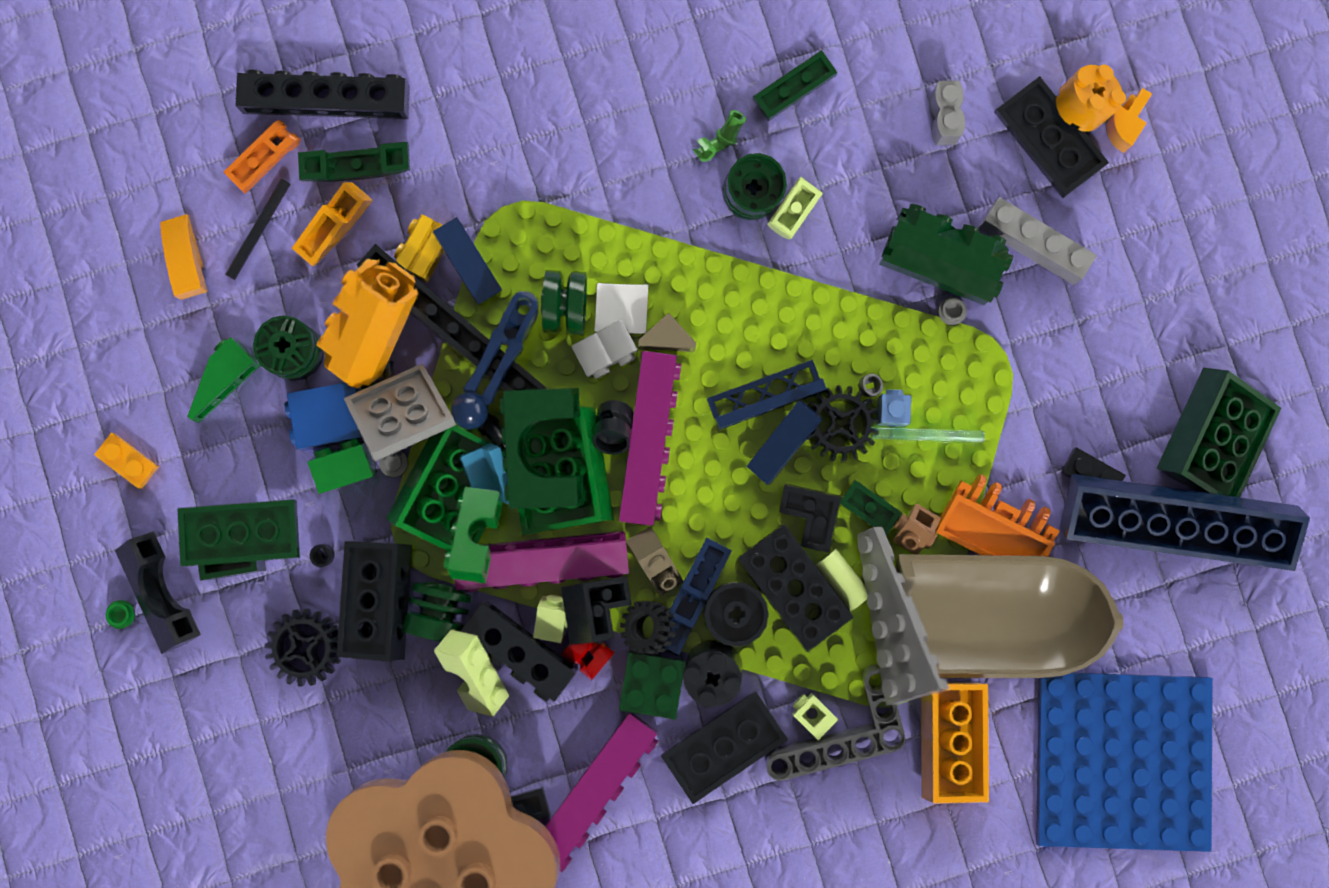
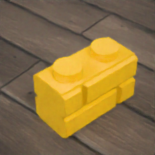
M421 214L418 220L413 219L407 230L409 237L405 244L401 243L397 247L394 258L413 276L428 283L444 254L442 247L432 232L443 225Z

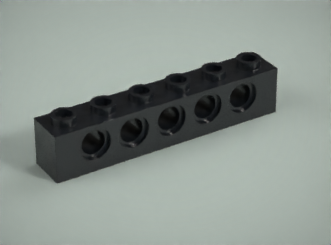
M247 70L246 73H237L235 106L243 114L409 119L410 86L406 78H402V76L397 74L375 77L369 73H360L358 77H354L340 72L330 73V76H321L311 71L302 72V75H291L287 71H275L274 74H264L259 70ZM274 87L271 95L263 96L266 88ZM302 88L300 95L290 97L294 89ZM330 89L329 94L325 98H318L321 90ZM358 90L354 98H345L348 91ZM382 90L386 92L382 99H373L377 91Z

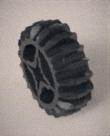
M837 385L835 387V395H833L830 388H827L824 391L826 398L819 393L814 396L819 403L818 405L814 402H809L807 405L817 415H820L822 409L825 411L826 417L829 420V428L821 435L819 426H817L806 440L815 438L816 442L810 448L814 450L820 445L822 450L819 452V456L824 457L827 451L831 452L829 460L832 462L835 461L837 454H840L841 462L847 461V453H849L852 460L858 459L856 449L861 454H866L868 451L864 443L869 446L875 444V441L868 436H877L879 434V430L871 428V425L879 424V419H871L870 415L877 412V408L867 409L866 406L872 400L867 398L864 402H861L859 400L863 395L861 390L856 393L855 397L851 396L853 391L851 386H848L845 394H842L841 386ZM842 401L853 405L854 408L849 412L843 413L835 407L833 408L830 403ZM859 414H861L863 420V431L860 438L857 437V432L853 428V420ZM851 415V418L847 420V424L844 425L847 427L846 430L840 428L833 433L830 432L837 423L834 421L835 418L842 420ZM834 435H841L846 440H849L852 445L838 447L827 441Z
M298 609L293 610L292 618L290 615L284 614L282 615L283 623L279 621L273 623L274 628L278 632L269 631L267 633V636L274 640L273 642L265 643V648H272V653L266 654L265 658H274L275 662L269 668L271 670L280 668V671L277 673L279 679L288 674L287 684H292L297 677V685L299 687L305 685L306 679L310 686L315 685L316 677L320 681L327 679L325 671L330 674L335 672V668L330 663L339 664L341 662L339 657L334 656L337 653L335 642H338V636L334 637L333 633L339 627L337 625L328 627L332 620L329 616L320 621L322 617L321 611H316L312 616L311 609H304L302 615ZM308 624L316 628L320 633L309 637L303 630L299 631L296 625ZM288 632H290L291 647L284 653V640ZM314 641L307 647L306 652L296 653L303 646L302 643ZM325 641V654L319 664L318 659L320 658L317 654V648ZM297 658L302 659L306 665H310L312 670H299L289 662Z

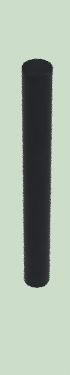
M280 179L228 268L226 276L236 280L291 184Z

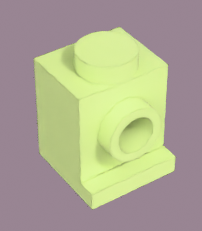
M812 693L808 697L802 694L792 705L795 710L791 714L817 740L838 721ZM808 709H816L817 714L814 718L807 717Z

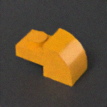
M1144 88L1136 95L1131 93L1120 109L1107 119L1106 131L1108 138L1113 146L1123 153L1134 144L1147 122L1138 117L1152 93Z

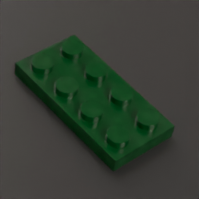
M295 499L177 508L180 567L300 558L297 500Z

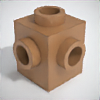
M916 503L907 515L902 513L893 528L897 532L893 542L914 555H918L924 547L929 549L937 537L935 531L941 518Z

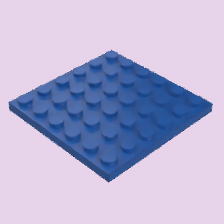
M1074 672L1063 676L1039 678L1036 844L1049 847L1212 852L1213 678Z

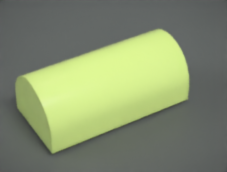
M799 177L767 225L783 238L792 239L823 193L804 178Z
M837 549L831 551L815 564L849 611L854 610L867 600L866 585Z

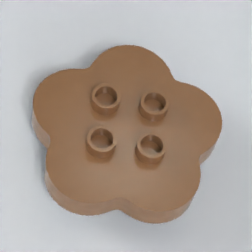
M465 750L447 751L432 757L410 779L383 778L358 786L336 806L330 816L326 829L327 853L335 871L340 877L341 883L339 888H555L560 874V854L551 833L539 821L517 811L513 807L506 780L491 761L477 753Z

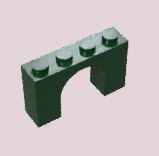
M579 388L503 391V397L500 399V411L504 414L505 426L502 427L501 438L502 442L506 443L503 470L507 473L508 484L504 488V497L509 502V509L578 507L583 505V475L550 476L543 474L531 465L525 450L527 435L531 428L539 421L544 419L580 417Z

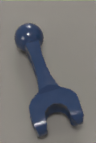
M520 291L512 297L498 327L490 335L481 360L463 387L464 393L454 399L451 406V415L458 426L464 429H475L486 421L488 405L493 403L506 373L522 352L523 343L537 320L538 302L532 293ZM522 307L530 309L527 314H520L518 310ZM502 344L507 346L489 385L482 395L477 394L478 386L491 361Z

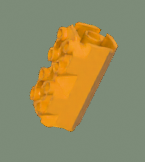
M367 259L356 271L349 270L341 281V284L344 286L333 301V305L340 312L339 314L333 312L327 318L324 324L327 329L316 344L325 353V368L350 387L360 388L362 385H370L382 376L418 295L417 288L415 290L413 288L415 284L414 277L396 263L388 262L386 266H379V261Z

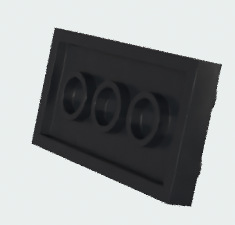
M1040 76L994 111L996 116L1062 198L1066 197L1109 163L1084 131L1078 130L1079 126L1074 123L1069 125L1062 119L1056 107V95Z
M754 691L662 753L661 757L691 803L694 804L788 739L757 692Z

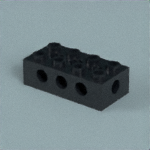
M785 524L780 525L736 558L804 651L809 652L854 618ZM775 556L781 557L784 561V568L779 573L773 572L770 568V561ZM794 579L798 580L801 584V591L796 596L790 595L787 590L788 583ZM810 603H815L819 610L817 616L813 619H808L805 615V608Z
M344 542L336 657L379 661L405 660L406 633L402 632L406 612H408L412 545Z
M489 601L481 603L461 630L463 633L476 635L483 648L489 652L488 657L493 663L499 667L505 664L512 670L510 675L521 684H525V682L530 683L535 687L533 692L545 702H548L549 699L555 702L579 670L542 641L533 638V634ZM493 628L501 632L502 639L500 643L493 641L491 638V630ZM515 646H520L525 651L524 660H519L514 656L513 649ZM537 664H543L548 668L549 673L547 677H541L537 674Z

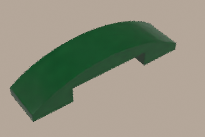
M409 143L380 144L379 148L329 153L326 150L298 152L299 180L308 182L352 181L391 176L410 171Z

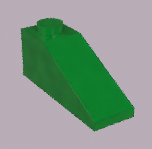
M232 337L219 342L214 348L215 352L209 357L187 415L191 421L200 423L261 366L248 350Z

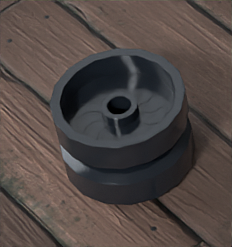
M739 582L722 584L713 590L705 603L703 613L706 626L714 638L725 645L735 647L751 644L758 639L767 627L769 616L767 603L760 592L748 584ZM734 608H738L741 612L740 617L737 619H733L730 616V612Z

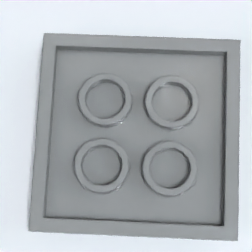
M423 363L344 398L374 462L456 425Z

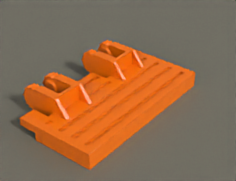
M978 475L972 485L960 480L940 517L936 533L980 555L1049 556L1055 545L1054 540L1060 531L1048 524L1043 534L1040 535L1051 513L1049 508H1041L1028 528L1025 525L1034 511L1035 501L1031 499L1026 500L1019 510L999 500L992 511L991 509L1001 492V484L998 482L993 483L980 504L976 501L986 484V476Z

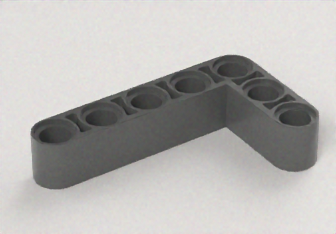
M869 665L862 673V683L873 723L825 735L819 740L814 738L775 748L766 757L767 772L772 779L777 781L787 780L891 753L903 747L905 733L897 704L891 705L886 713L880 714L876 712L877 705L885 702L882 683L878 686H872L868 681L871 675L881 674L879 665ZM891 729L898 731L895 740H884L883 736L886 731ZM858 738H869V745L865 748L856 747L855 743ZM833 744H838L842 746V751L838 755H830L827 753L828 748ZM803 752H812L815 755L814 759L809 763L799 760V757ZM776 759H783L787 762L786 766L781 770L774 769L771 764Z

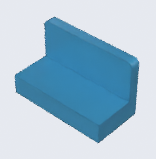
M489 443L462 454L460 460L470 487L500 491L503 502L509 504L504 497V488L508 484L507 473L503 470V455L500 447Z

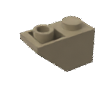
M651 526L626 540L659 596L684 582Z

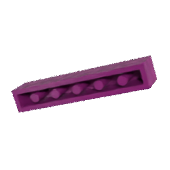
M643 351L619 518L620 522L654 526V520L660 521L662 504H657L658 492L664 493L666 476L661 475L662 464L668 465L670 448L665 447L666 436H672L674 419H668L670 408H676L678 391H672L673 381L680 379L682 364L676 363L677 355Z
M625 531L485 544L483 546H488L492 555L486 583L454 579L456 590L474 592L485 587L504 589L509 585L516 584L528 587L536 585L538 582L547 581L552 584L563 583L568 579L589 581L598 576L618 578L623 576V574H629Z
M629 712L545 825V828L551 833L557 844L560 854L561 872L571 862L572 857L569 854L576 846L580 849L590 834L586 831L592 823L598 825L607 811L604 809V806L610 799L615 801L624 789L621 783L626 776L632 778L641 766L638 760L645 752L649 755L658 743V740L655 739L657 730L633 712Z

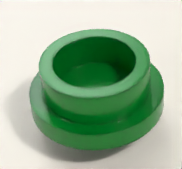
M117 600L107 607L106 620L110 626L122 629L133 623L135 609L130 602Z

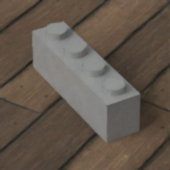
M1001 197L991 205L978 227L989 235L1003 237L1006 240L1005 244L1072 285H1075L1084 278L1097 256Z

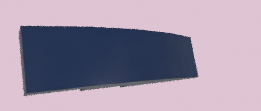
M707 537L669 610V613L674 615L670 622H676V627L671 628V632L676 633L675 637H669L672 643L670 646H665L666 651L676 656H679L732 550Z

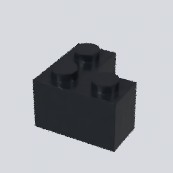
M627 576L561 587L570 645L614 638L610 609L632 605Z

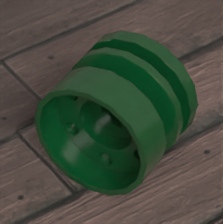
M762 153L747 154L738 159L727 174L722 188L723 200L729 211L738 218L748 221L760 220L769 215L784 197L787 187L786 174L780 163L771 156ZM750 184L754 185L755 190H759L754 196L748 190Z
M285 315L272 317L264 322L255 333L253 342L254 355L261 367L282 379L292 381L306 379L314 374L322 363L324 351L316 345L320 337L315 330L297 318ZM286 342L290 343V347L285 348V352L280 349L281 346L286 345Z
M435 582L413 583L412 590L423 593L424 596L423 598H409V602L421 608L420 612H406L402 632L440 642L450 630L461 632L465 625L454 620V615H466L469 613V610L457 606L458 601L471 603L472 595L445 584Z

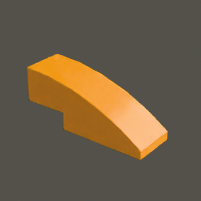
M343 182L330 202L321 206L292 249L311 266H315L346 235L373 200L353 182Z
M185 214L160 222L163 252L173 295L183 300L208 292L201 269L204 267L189 215Z

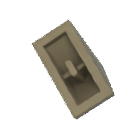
M668 313L639 339L638 346L640 350L695 352L696 342Z

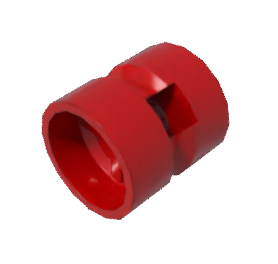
M604 642L569 644L561 656L572 665L579 664V671L592 681L615 651ZM590 651L594 658L587 657L585 654Z

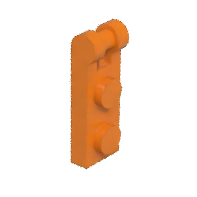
M277 120L223 173L246 194L289 151L294 150L299 145L301 139L295 133H290L287 130V125L282 120ZM277 137L282 140L278 146L272 143Z

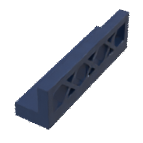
M813 360L709 397L707 402L719 431L812 397L817 393H823L827 388L823 378L820 379ZM809 368L814 382L803 386L793 382L798 371ZM793 374L791 380L784 378L785 376ZM778 379L788 384L786 391L779 395L767 392L771 381ZM766 384L764 390L758 388V386ZM749 389L762 393L759 402L751 405L741 402V398L744 392ZM740 393L738 400L730 397ZM765 395L770 397L768 399L763 400ZM727 399L736 403L732 412L719 416L714 402ZM738 405H740V406L743 407V408H740V409L736 410L737 407H738Z

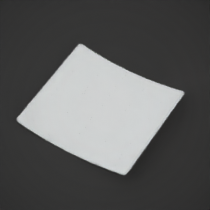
M598 283L595 331L599 332L605 327L622 320L628 333H646L648 285Z

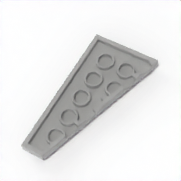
M872 527L857 534L858 549L863 567L862 574L868 595L867 604L871 614L872 633L875 638L877 662L880 667L882 692L886 705H896L948 690L949 686L946 679L941 680L936 667L939 665L935 654L930 655L926 645L928 635L911 596H906L902 587L905 584L902 573L896 572L893 565L895 556L883 527Z

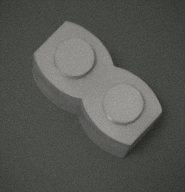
M959 80L939 81L931 94L930 110L934 117L931 134L935 145H955L964 132L965 117L960 108L963 103L964 94Z
M622 320L571 346L587 377L594 376L595 380L610 373L609 367L619 363L620 366H623L635 359L634 354L638 352Z

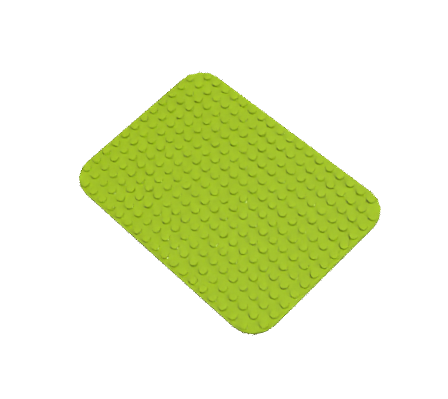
M522 200L501 207L485 220L475 238L474 245L502 291L477 305L462 281L454 310L489 339L492 331L498 327L512 297L520 291L532 293L538 302V317L523 343L522 352L515 359V362L547 389L579 388L580 407H594L596 415L600 404L610 400L622 401L628 404L633 412L635 411L643 351L677 355L676 363H682L680 379L673 381L672 391H678L676 408H670L668 419H674L672 436H666L665 447H669L670 452L668 465L662 464L661 475L666 476L664 493L658 492L657 504H662L660 521L654 520V526H651L683 581L707 537L732 550L713 590L722 584L739 582L752 586L765 599L769 616L767 627L762 635L751 644L739 647L732 646L741 657L743 670L869 706L862 683V673L867 666L878 665L867 600L850 611L854 617L852 620L812 650L806 652L736 558L782 524L786 525L801 546L807 519L779 513L786 483L843 497L852 482L856 480L903 512L904 515H907L917 503L938 517H941L960 480L972 485L976 477L982 474L986 476L987 481L976 501L981 504L1012 396L1013 372L1007 353L992 336L962 323L947 325L938 316L549 203ZM546 270L562 272L564 276V289H567L568 277L572 271L587 273V306L584 335H569L566 330L565 316H563L562 328L558 334L543 333L541 293ZM598 283L648 285L646 333L669 313L696 342L695 352L640 350L638 346L639 339L646 333H629L638 349V352L634 354L635 359L623 366H620L619 363L609 367L610 373L596 380L594 376L587 377L571 346L597 333L595 331ZM522 307L518 312L520 314H527L530 309ZM443 343L432 381L451 413L454 399L464 393L463 387L475 369ZM502 344L500 349L503 352L506 351L507 346ZM813 360L820 379L823 378L826 388H830L833 395H835V387L840 385L842 394H845L847 387L851 386L853 388L851 396L855 397L859 391L858 383L863 376L871 373L878 375L883 382L882 392L874 397L862 395L859 399L861 402H864L867 398L872 400L866 406L868 410L877 408V398L882 394H886V390H903V395H911L910 424L906 427L871 425V428L879 430V434L877 436H868L875 441V444L869 446L864 443L868 451L866 454L863 455L856 449L858 459L852 460L849 453H847V461L841 462L840 454H837L835 461L832 462L829 460L831 452L827 451L824 457H820L819 452L822 450L820 445L814 450L810 448L816 442L815 438H812L802 444L770 485H766L747 465L797 402L719 431L707 402L709 397ZM809 368L798 371L793 382L802 386L814 382ZM793 374L785 376L784 378L791 380ZM484 376L476 391L479 395L483 394L490 383ZM778 379L771 381L767 392L779 395L786 391L788 384ZM873 383L865 385L866 389L874 388ZM766 384L760 385L758 388L764 390ZM498 389L493 403L488 405V412L491 415H495L500 421V426L503 427L505 426L504 414L500 411V399L503 397V392ZM749 389L744 392L741 402L748 405L757 403L762 393ZM824 392L820 393L824 398H826ZM740 393L730 397L738 400ZM765 395L763 400L768 399L770 397ZM814 396L801 400L806 405L809 402L819 404ZM727 399L714 402L719 416L732 412L736 404ZM842 401L830 403L833 408L835 407L843 413L849 412L854 408L853 405ZM738 405V407H737L736 410H738V409H740V408H743V407L740 406V405ZM823 409L819 415L822 421L818 424L821 435L829 428V420ZM877 412L870 415L871 419L877 418ZM861 414L853 420V428L857 432L858 438H860L863 431ZM851 415L842 420L835 418L834 421L837 423L830 432L833 433L840 428L846 430L847 427L844 425L847 424V420L851 418ZM478 428L464 429L488 443H492L486 435H482L478 431ZM834 435L827 441L838 447L852 445L849 440H846L841 435ZM428 438L411 446L408 456V468L402 475L396 498ZM629 448L625 452L616 455L603 453L614 520L522 535L518 508L509 509V504L503 502L498 528H485L477 545L625 531L626 540L650 527L619 521ZM840 505L831 551L837 549L865 584L857 534L872 527ZM391 523V532L395 544L412 545V568L429 577L455 584L447 568L444 567L447 550ZM892 527L887 534V539L895 556L893 561L895 567L898 554H914L893 542L897 530ZM935 532L937 537L929 549L924 547L918 554L968 555L969 549ZM626 542L629 574H623L621 577L627 576L632 604L629 606H634V603L637 601H651L662 603V606H667L670 609L683 582L659 596ZM802 547L814 564H817L829 554ZM779 556L773 557L770 561V568L773 572L779 573L784 568V561ZM598 576L589 581L568 579L559 584H552L547 581L538 582L536 585L528 587L516 584L509 585L504 589L485 587L477 591L538 609L543 595H559L562 597L561 587L613 578ZM796 579L788 583L787 590L790 595L796 596L801 591V584ZM810 603L806 606L805 615L808 619H813L817 616L818 606L815 603ZM629 606L610 609L613 631L618 633L625 632V628H620V623L626 622V619L622 618L624 613L629 614L627 610ZM704 607L681 650L690 654L696 645L707 640L720 642L714 638L706 626L703 614ZM734 608L730 612V616L733 619H737L741 615L738 608ZM650 616L645 619L642 628L646 639L652 635L654 629L653 620ZM881 674L871 675L868 683L872 686L880 685L882 683ZM881 702L877 707L889 708L891 705Z

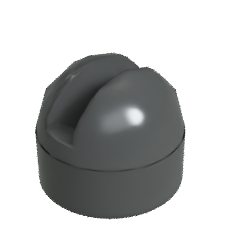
M873 373L865 375L860 379L858 389L863 392L865 397L879 395L883 390L882 379ZM874 384V388L866 389L865 385Z

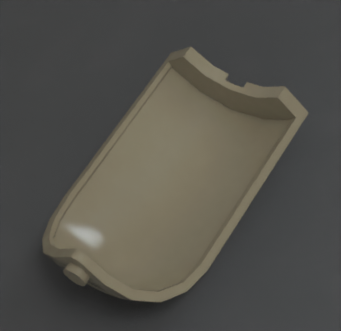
M898 554L895 570L897 573H902L905 584L902 587L906 596H911L928 635L926 645L930 655L935 654L939 662L936 669L940 678H1046L1067 675L1084 669L1103 657L1114 643L1119 631L1123 629V616L1118 612L1116 603L1105 584L1087 569L1065 559L1046 556Z

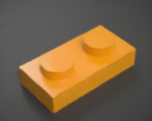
M112 432L94 454V456L138 489H143L159 468L157 464L116 433Z

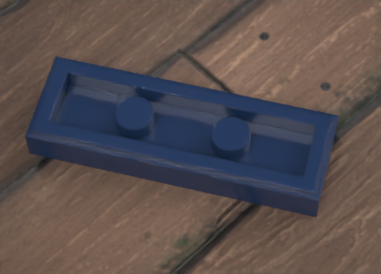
M457 217L432 232L477 305L502 291Z
M798 401L747 467L766 485H770L822 421V418L803 401Z

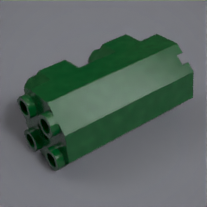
M910 204L909 209H901L896 219L898 223L892 227L879 265L982 305L988 302L991 303L994 297H998L1003 286L1000 278L1004 271H1008L1013 260V255L1008 254L1009 249L1005 246L1006 240L998 235H990L989 237L979 233L980 230L977 227L964 224L962 229H956L951 225L953 219L943 214L932 215L927 213L924 207L917 204Z

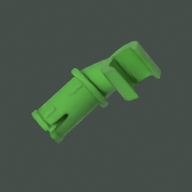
M731 110L722 128L717 130L716 137L711 141L705 137L700 138L697 142L701 147L692 150L702 162L711 160L717 152L737 142L738 132L745 123L746 117H743V114L739 111Z

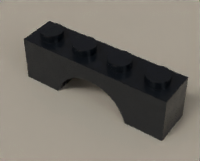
M154 531L129 539L118 547L115 553L161 654L186 645L199 637L201 634L190 610L178 605L166 587L163 576L165 555Z

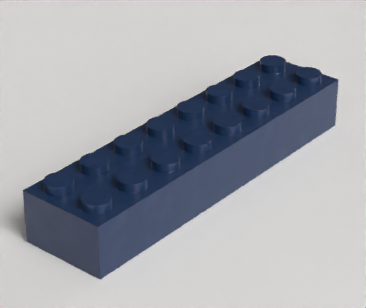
M1072 474L1060 528L1068 540L1295 571L1310 517L1297 505Z

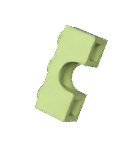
M450 630L435 648V654L445 671L455 673L464 680L457 689V692L467 710L494 717L509 697L506 688L478 637Z

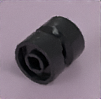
M610 400L600 404L598 407L593 444L600 452L616 455L625 452L629 448L634 412L628 404L622 401Z

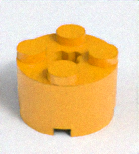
M1105 64L1101 66L1086 65L1081 67L1058 90L1059 96L1056 97V107L1066 123L1069 125L1074 123L1080 127L1078 130L1089 132L1097 129L1116 113L1125 102L1126 95L1122 91L1121 85L1114 76L1111 67Z

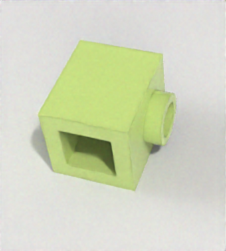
M543 595L537 609L533 638L562 643L567 628L563 598L559 595Z

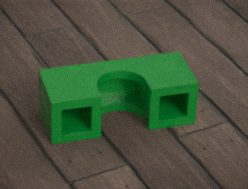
M465 487L464 495L459 496L457 501L459 518L457 523H453L450 535L453 545L451 551L448 550L446 552L444 567L447 568L451 579L486 583L492 555L488 546L473 543L472 537L481 528H498L503 505L500 491Z

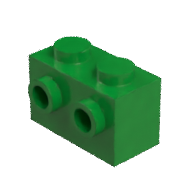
M356 438L342 442L340 444L341 448L331 451L330 447H326L313 452L314 457L307 463L319 494L373 477L378 472L364 441L358 442Z

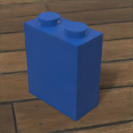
M340 383L287 393L288 401L284 403L286 416L291 418L293 429L289 430L291 444L296 446L297 450L308 451L339 445L342 442L356 438L357 441L363 440L344 401L345 397L359 392L361 389L350 387L347 383Z

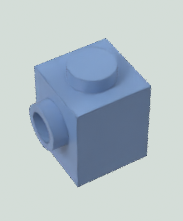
M886 390V394H882L877 398V418L879 419V424L876 426L906 427L910 424L911 395H903V390Z

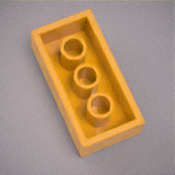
M976 681L947 682L948 690L921 697V798L932 803L989 802L988 684Z

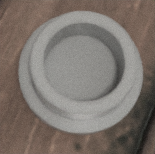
M946 298L938 307L939 318L947 325H957L966 317V306L959 298Z
M402 451L401 456L395 454L396 457L388 455L380 459V469L386 476L395 478L406 472L408 459Z

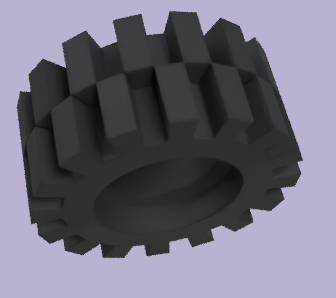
M637 601L634 603V606L627 608L629 614H623L622 618L626 619V622L620 623V628H625V632H621V638H627L624 644L631 646V651L644 654H658V652L666 650L665 646L671 645L672 641L669 640V637H675L676 632H671V628L676 627V622H670L674 615L668 612L670 609L667 606H662L663 604L658 602ZM650 616L653 620L654 629L652 635L646 639L642 628L645 619Z

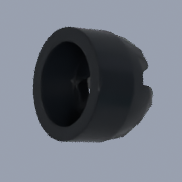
M327 544L316 545L310 551V561L316 567L328 566L335 558L334 549Z

